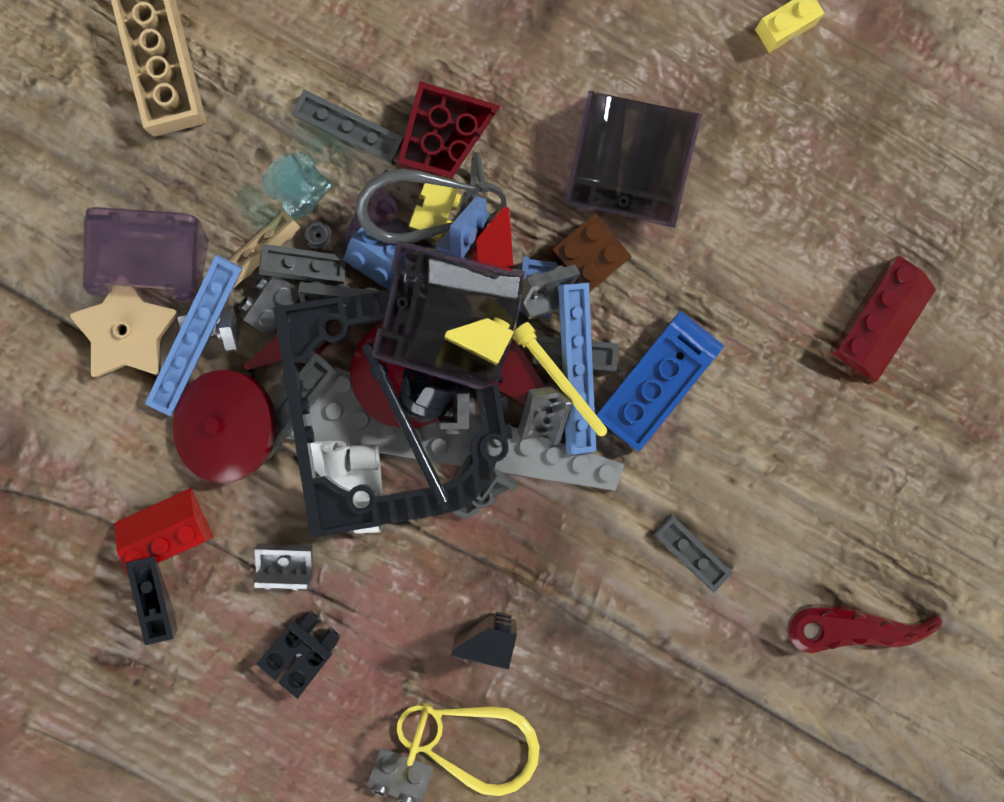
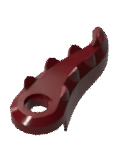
M809 604L810 607L801 608L793 613L788 621L787 632L793 645L807 653H816L851 645L904 647L929 637L941 627L943 621L938 616H932L917 623H903L855 608L838 605ZM809 623H816L818 626V634L814 638H807L804 634V628Z

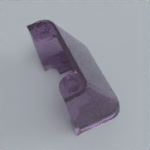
M90 207L86 210L84 218L83 287L89 294L94 296H105V294L112 291L113 286L166 289L174 300L189 302L195 299L202 284L209 239L200 220L190 214Z

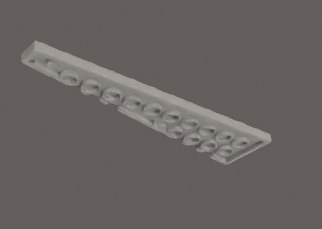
M335 368L339 373L310 408V414L306 415L307 425H312L315 441H343L346 443V446L377 444L379 453L416 459L402 429L388 427L373 419L362 408L355 397L351 385L350 372ZM453 407L444 416H453ZM474 414V416H469V429H462L461 434H446L445 430L439 429L437 422L415 429L430 461L462 466L468 455H471V441L475 433L481 429L479 415ZM512 426V439H508V453L503 460L496 462L495 468L503 473L616 491L624 467L622 463L589 452L574 455L567 454L565 444L553 445L548 438L542 436L522 440L517 433L518 428ZM293 431L287 437L288 439H294ZM496 439L489 440L486 444V452L491 456L498 455L501 451V443Z

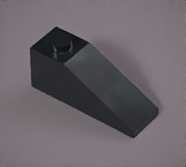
M156 556L127 561L125 564L144 644L150 645L174 639L178 628L172 603Z

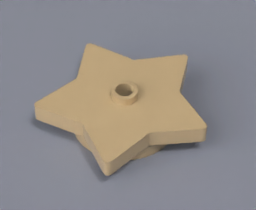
M120 275L102 304L71 313L70 317L91 341L92 377H100L124 366H131L159 375L161 371L160 344L162 336L176 319L179 312L174 309L146 303L126 276ZM126 326L127 332L123 335L122 330Z

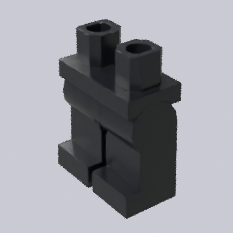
M311 610L300 619L294 620L256 663L266 674L276 680L290 662L296 658V662L278 682L296 699L300 697L335 652L334 647L341 637L331 627L327 629L322 637L316 634L313 629L321 619Z

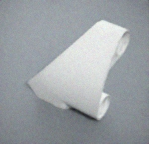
M315 441L310 443L314 468L320 476L328 475L332 480L350 490L359 484H367L375 490L377 495L382 494L381 466L377 444L346 446V443L343 441ZM358 491L354 496V500L358 506L365 507L369 504L370 497L366 492ZM382 525L354 530V533H379L382 531Z

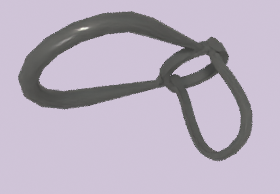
M474 152L471 157V185L418 170L401 168L387 171L368 181L358 195L355 210L359 224L371 237L384 243L404 245L450 230L453 222L406 233H392L378 228L369 218L368 203L376 190L388 183L403 180L464 189L465 192L461 195L459 202L461 213L465 210L466 201L471 196L474 199L476 196L479 197L478 192H493L500 197L501 203L499 208L489 215L488 224L507 206L502 189L485 181L481 156L478 152Z

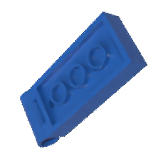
M680 310L596 413L597 417L609 430L635 451L640 452L721 352L724 345ZM677 353L681 354V360L676 358Z

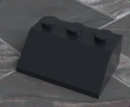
M495 612V615L488 614L456 634L451 656L509 670L517 637L516 620L511 619L512 615L503 612Z

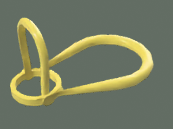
M422 703L409 706L402 712L398 720L397 733L399 740L410 751L407 758L408 766L413 765L417 753L424 752L466 786L483 795L502 796L517 791L531 779L538 765L540 746L535 730L524 716L509 708L489 706L435 710L432 705ZM420 710L422 711L413 742L411 743L403 734L402 723L408 714ZM428 713H430L436 719L438 733L430 743L419 745ZM442 715L500 718L517 725L525 735L529 747L528 760L522 772L512 781L499 785L488 784L432 752L431 749L439 742L442 736Z

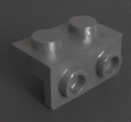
M575 264L567 267L557 266L549 272L542 274L536 272L525 278L517 298L529 319L560 310L558 285L575 283L580 275Z
M260 274L254 283L255 288L250 296H245L240 302L237 315L271 337L276 330L273 307L294 304L299 294L297 288L281 277Z
M558 385L530 389L528 391L517 432L522 440L547 435L553 445L560 444L566 420L571 410V401Z
M458 388L453 396V416L436 418L439 429L445 430L446 434H461L462 429H469V416H474L475 402L472 395H469L465 388Z
M256 544L254 549L256 575L253 581L255 588L267 590L282 588L296 591L310 588L314 576L313 545Z
M381 747L367 786L372 788L371 792L382 797H387V794L398 798V802H421L433 767L414 760L412 766H408V757Z

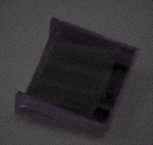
M589 90L565 204L675 228L702 113L650 104Z
M397 241L391 271H395L383 327L377 329L371 357L476 389L497 385L513 335L497 365L445 340L444 336L449 330L486 318L493 321L494 317L510 324L509 329L514 332L522 299L525 271Z

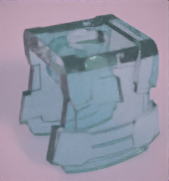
M302 152L279 157L269 167L261 181L263 184L262 191L272 199L277 198L281 201L284 210L294 218L310 214L326 193L331 190L333 184L318 172L315 167L316 164L309 153L305 154Z

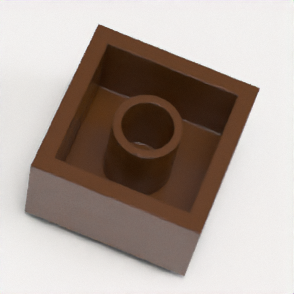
M596 213L554 247L551 255L560 266L576 265L580 275L575 283H589V294L632 257Z

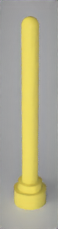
M526 322L518 327L512 335L514 341L531 351L598 436L606 435L607 428L536 341V331L531 324Z

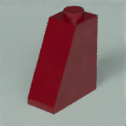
M511 337L498 364L495 365L501 366L503 382L498 383L499 391L525 406L530 389L546 386L520 346ZM469 361L464 365L467 368V370L472 373L471 364Z

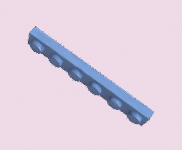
M218 254L214 257L145 402L146 405L169 416L173 414L241 274L242 266Z
M589 283L558 285L562 371L564 376L595 413ZM571 403V410L565 424L566 453L574 455L595 452L596 432Z

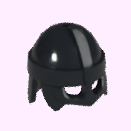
M424 364L417 368H404L399 388V399L411 419L418 422H429L445 414L451 399L459 388L460 380L453 370L448 369L435 384L429 381V372ZM415 374V378H410V376Z

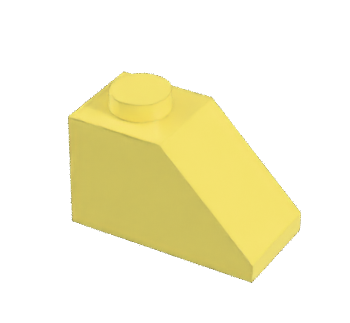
M494 317L493 321L486 318L446 332L444 339L497 365L514 332L509 329L510 324Z

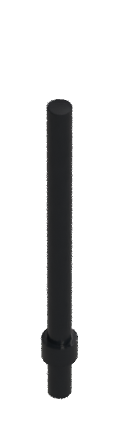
M372 342L362 346L361 348L371 366L369 371L373 379H377L438 505L448 501L449 498L389 379L388 373L390 372L385 362H381Z

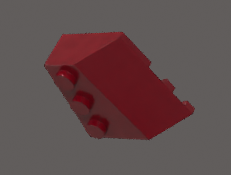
M419 81L396 169L418 170L452 179L499 110L500 105Z

